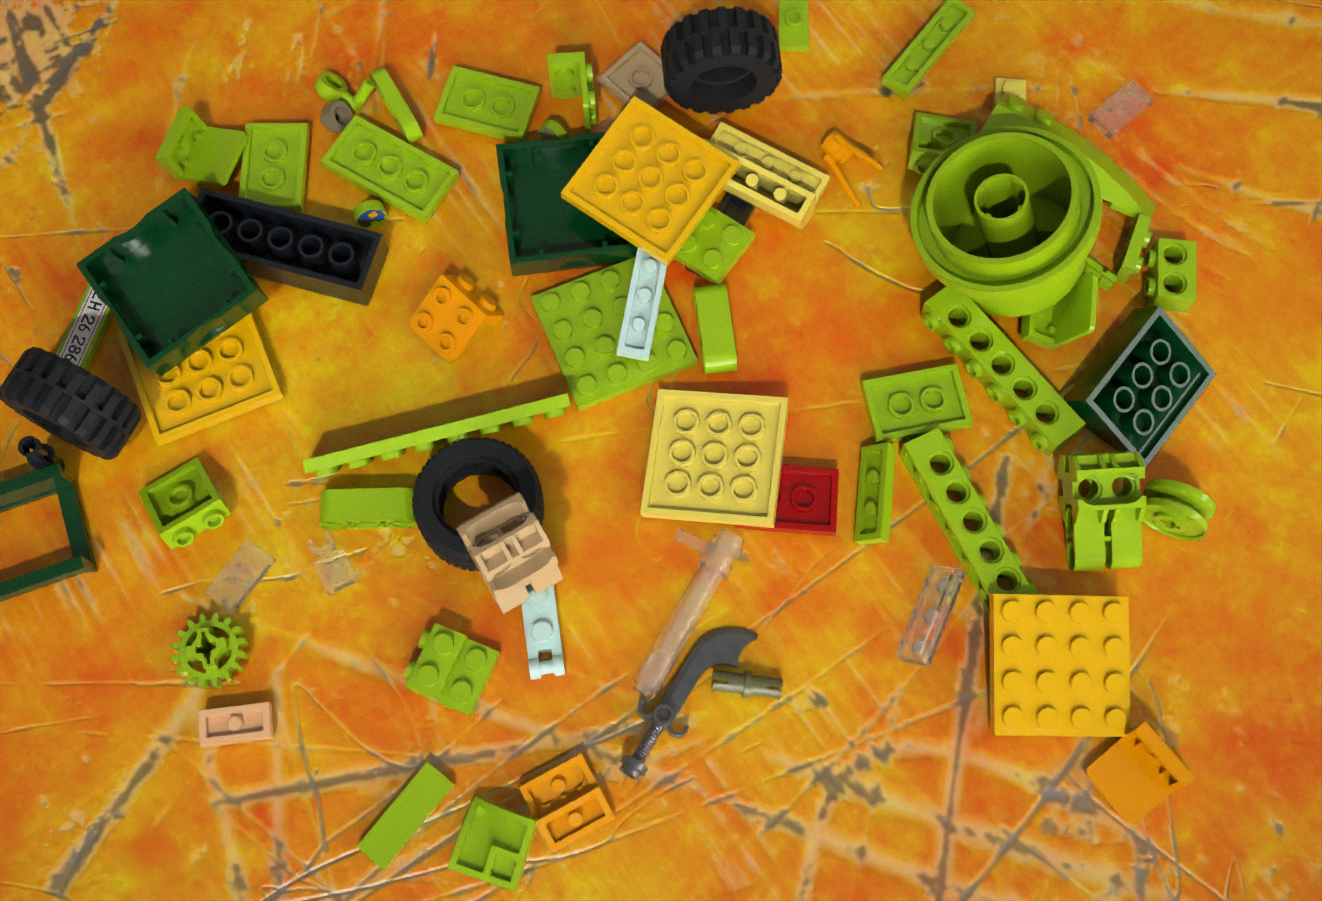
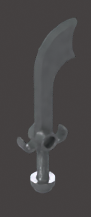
M728 627L715 630L704 636L689 654L661 702L654 709V712L651 714L644 713L641 707L644 705L645 700L642 698L639 701L637 708L639 717L647 721L652 720V723L635 749L636 751L632 754V757L626 754L623 755L620 760L622 765L619 770L626 776L638 780L639 776H644L648 770L642 763H644V760H646V757L652 750L651 748L657 742L661 735L660 733L667 730L671 737L675 739L683 738L687 734L689 726L685 725L682 732H675L671 725L701 675L709 668L717 665H728L737 669L740 653L749 643L757 640L758 634L743 628Z

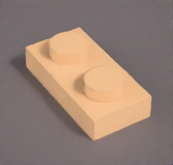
M270 702L199 710V743L203 748L274 739L273 711Z

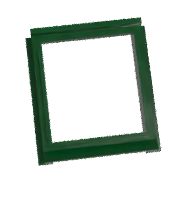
M58 463L0 482V513L57 494L73 558L0 583V602L82 573L98 572L76 483L62 472L61 466Z

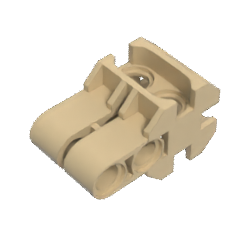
M519 492L510 495L455 527L503 614L530 599L525 588L528 584L537 595L563 580L557 563H559L557 557L550 548L551 544L533 512L530 513L525 500Z

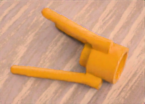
M834 131L822 144L821 149L826 153L823 161L831 167L855 206L860 207L861 202L836 162L844 163L854 153L879 170H882L884 166L868 153L852 144L839 131Z

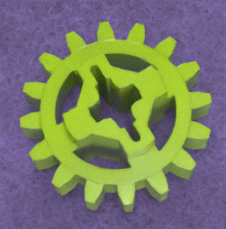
M214 613L212 619L209 620L205 614H200V623L195 624L189 619L187 621L189 630L187 632L183 630L177 631V634L182 639L181 642L171 644L172 648L179 651V654L171 657V661L175 664H181L177 668L176 673L182 677L186 676L185 681L192 686L198 681V686L207 690L211 682L214 687L219 689L222 686L221 680L224 678L231 683L234 682L232 675L234 670L238 672L245 670L239 662L240 660L249 659L250 655L242 651V648L247 647L250 643L246 638H239L245 631L240 626L234 627L235 621L232 618L227 617L223 621L219 613ZM215 630L226 632L230 638H218ZM214 645L216 649L211 650V656L207 657L205 654L209 653L210 646ZM191 664H203L206 673L196 671Z

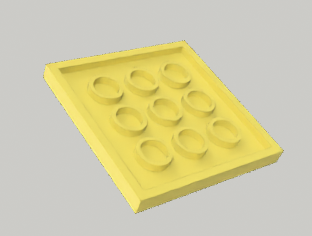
M658 389L640 509L641 516L774 528L789 407L788 397Z

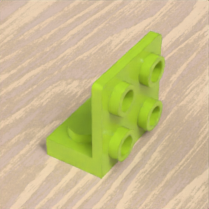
M584 51L547 54L551 97L570 99L574 96H582L585 134H590L591 126H597L592 63L585 64Z

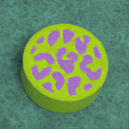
M546 120L538 129L542 140L569 138L566 129L555 120Z

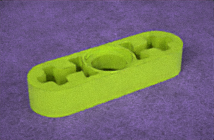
M384 66L369 72L371 80L376 84V91L407 143L411 144L422 139L423 134L416 119Z

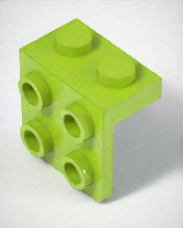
M180 107L155 159L175 180L222 187L227 184L248 141V136L243 131L206 126L191 108Z
M1089 272L1080 276L1075 286L1060 301L1040 312L1022 316L1021 339L1053 350L1091 334L1096 325L1098 275Z

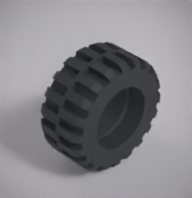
M718 6L714 10H708V8L699 10L698 14H689L683 18L682 22L677 21L672 25L662 40L661 60L665 91L676 104H679L686 110L691 108L693 112H708L709 114H718V112H726L727 114L733 113L737 109L745 110L754 103H761L766 96H770L782 78L783 70L777 30L764 15L760 16L757 11L751 9L745 11L743 7L734 6L732 9Z
M32 347L25 350L0 386V400L5 402L8 407L14 409L15 412L63 441L105 460H111L119 455L141 420L139 406L134 404L129 397L123 395L121 391L112 387L103 379L91 374L88 370L42 348Z

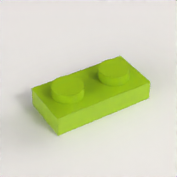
M1139 213L1130 227L1115 272L1118 276L1117 282L1126 284L1132 274L1137 275L1144 260V257L1139 256L1141 249H1146L1153 231L1148 230L1152 217Z

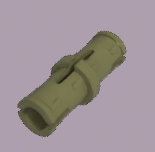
M717 669L713 670L712 679L726 680V683L711 682V692L741 694L742 698L748 699L750 695L775 698L776 700L781 699L782 691L768 689V686L783 687L782 677L752 675V671H744V674L718 671Z

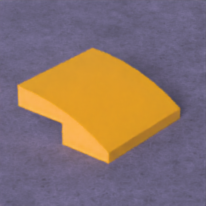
M581 752L518 785L533 817L539 819L538 827L551 853L615 819Z

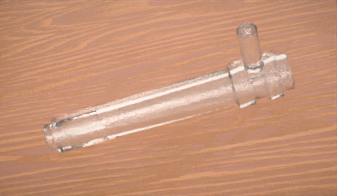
M681 528L675 534V541L701 553L702 556L698 561L699 568L633 680L635 683L633 690L648 699H651L653 694H658L722 580L727 579L733 569L731 564L734 560H738L743 552L741 547L744 540L727 529H720L718 534L713 535L710 542Z

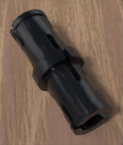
M26 436L20 440L18 451L27 458L28 463L34 469L38 470L53 465L51 463L53 462L54 464L58 463L61 466L62 472L64 471L65 464L63 460L56 456V452L51 446L41 443L34 436Z

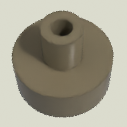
M337 100L324 105L320 120L328 131L340 133L343 132L352 120L353 114L345 102Z

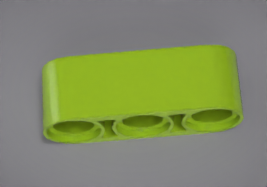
M726 284L693 287L704 374L737 371L736 347Z
M393 487L324 490L320 495L319 526L331 530L414 527L417 523L412 507L413 489Z

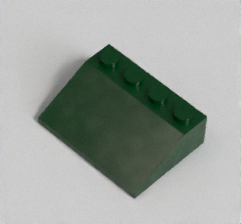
M1160 306L1136 308L1132 310L1063 399L1086 423L1084 425L1085 428L1116 451L1140 452L1146 468L1215 377L1216 372Z

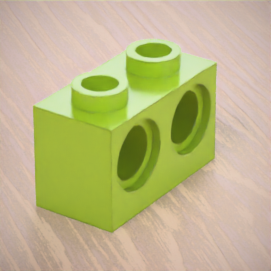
M1158 238L1152 248L1147 249L1144 259L1145 268H1149V275L1144 285V296L1148 297V307L1160 306L1163 310L1187 312L1197 300V241ZM1165 258L1171 259L1173 263L1168 262ZM1164 286L1170 287L1174 293L1169 292Z

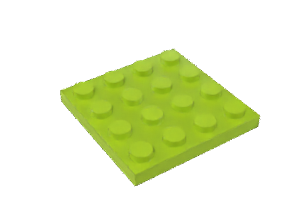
M635 258L530 297L533 308L578 411L698 365V359L664 286L649 361L616 356Z

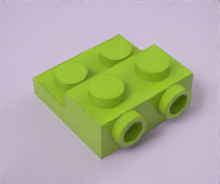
M916 112L907 169L914 170L917 174L923 176L928 167L945 150L962 139L975 134L977 122Z
M198 457L138 491L158 534L171 550L175 547L190 545L195 535L205 529L220 527L224 523V518L231 515L220 492L214 486Z
M435 623L432 630L428 628L424 630L419 640L418 647L422 649L418 660H411L406 667L403 679L407 680L406 688L415 694L472 717L501 654L497 650L468 639L464 634Z

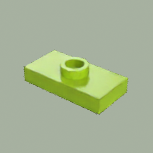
M778 0V41L780 52L809 51L808 0Z

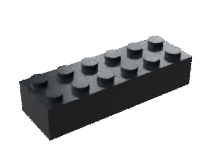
M201 187L197 199L252 276L365 306L369 305L388 254L383 234Z

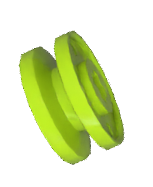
M1159 478L1147 482L1144 489L1147 509L1143 520H1141L1143 523L1164 535L1176 539L1195 541L1205 538L1209 527L1207 521L1213 518L1216 511V504L1211 497L1203 491L1177 480Z

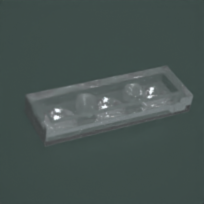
M931 565L895 655L903 662L930 667L966 575L961 569Z

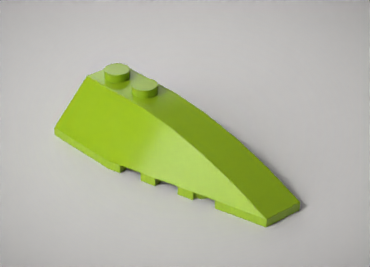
M1006 93L996 104L981 131L1005 126H1027L1055 133L1070 141L1087 157L1097 175L1101 198L1108 201L1107 205L1110 209L1135 219L1139 213L1149 217L1152 216L1156 205L1137 183L1111 158L1087 139L1063 123L1055 120L1051 113L1041 109L1036 110L1027 105L1023 98Z

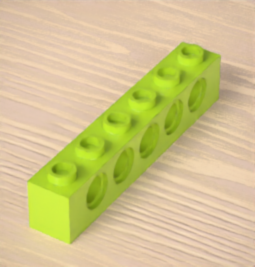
M946 286L925 301L920 316L926 328L937 333L943 340L946 350L950 354L956 355L964 363L967 373L984 385L988 396L994 402L1000 403L1003 406L1011 422L1017 427H1022L1030 436V442L1038 451H1043L1049 457L1081 431L1086 423L969 296L960 294ZM949 319L958 320L962 326L952 325ZM970 343H979L984 350H976ZM992 366L1001 367L1005 374L996 373ZM1018 389L1023 391L1026 394L1027 398L1018 397L1014 393V390ZM1040 413L1045 415L1048 418L1049 423H1044L1038 420L1036 414Z
M938 427L904 443L899 456L987 612L989 613V594L1039 595L1034 583L1031 580H1027L1022 573V564L1018 555L1013 550L1010 551L1003 540L1005 535L1002 527L997 521H992L988 514V505L984 496L980 492L976 493L970 482L971 475L969 470L963 463L960 464L954 455L955 448L951 439L947 435L943 436ZM930 463L941 464L945 472L937 473L933 471ZM946 492H957L961 497V501H951ZM969 519L974 521L978 531L966 529L963 520ZM980 549H989L994 555V560H985L980 554ZM997 578L1007 579L1011 584V590H1002L997 584Z

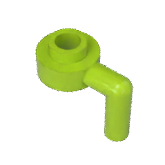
M322 71L314 83L317 93L322 99L329 102L341 100L353 111L361 110L376 85L373 80L365 78L353 96L347 91L348 86L345 81L329 71Z

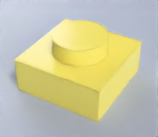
M996 77L993 84V109L1005 93L1019 96L1026 101V80Z

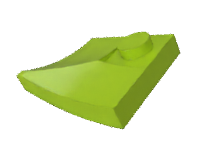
M474 796L458 835L448 869L515 892L518 890L539 819L514 811L484 797Z

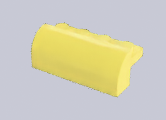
M720 122L710 141L705 138L704 140L740 163L739 169L724 190L799 229H803L814 214L815 207L830 182V176Z

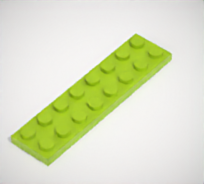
M562 393L302 460L306 474L315 472L316 478L340 471L338 465L348 463L349 469L372 463L371 457L381 455L382 461L404 455L403 449L414 446L415 452L435 448L436 440L447 438L448 444L455 441L458 442L460 439L466 440L469 438L467 432L480 430L482 436L501 431L499 424L512 421L513 427L532 423V416L544 413L546 419L564 415V408L571 406L568 393Z

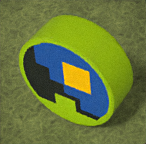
M377 200L363 201L353 210L357 226L364 229L381 225L387 217L383 204Z

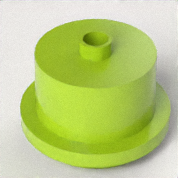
M1005 126L984 130L962 139L945 150L935 159L922 176L915 190L911 205L910 224L913 239L922 261L932 275L950 289L969 296L983 312L1003 317H1019L1037 313L1065 297L1075 286L1084 270L1087 255L1094 246L1102 222L1103 205L1100 185L1094 168L1087 157L1070 141L1055 133L1027 126Z

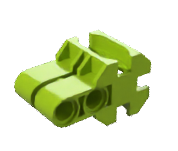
M1117 451L1060 455L1057 465V479L1062 480L1063 495L1058 496L1061 516L1065 522L1066 556L1071 572L1102 570L1105 566L1107 569L1141 567L1143 560L1141 520H1143L1147 509L1146 495H1140V479L1145 478V465L1140 452ZM1120 478L1123 482V489L1118 495H1115L1112 490V484L1115 479ZM1086 479L1090 484V491L1086 496L1081 497L1078 487Z

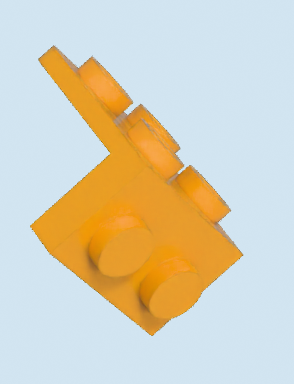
M442 274L409 320V326L448 363L458 360L482 326L498 325L504 317L496 308L498 306L491 297L481 294L475 289L474 281L464 274Z
M1146 721L1132 727L1125 734L1126 737H1121L1085 769L1087 778L1130 825L1137 824L1173 791L1186 787L1196 778L1189 771L1191 767L1185 758L1178 753H1173L1164 743L1165 737L1160 730L1153 725H1148Z

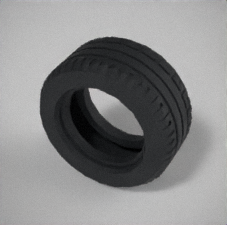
M470 437L468 440L460 439L458 442H452V445L444 446L445 448L438 450L437 454H433L431 459L427 460L426 466L422 467L421 473L417 476L418 480L414 484L412 507L415 521L423 538L436 555H439L440 559L445 560L450 565L452 564L453 567L480 572L459 533L444 520V504L448 493L458 482L473 475L487 474L499 477L509 484L515 493L519 492L530 513L533 512L541 527L543 525L542 520H544L545 507L538 475L533 465L525 458L523 453H520L518 449L513 448L512 445L506 444L504 441H498L494 438L490 439L489 437H484V439L481 437Z

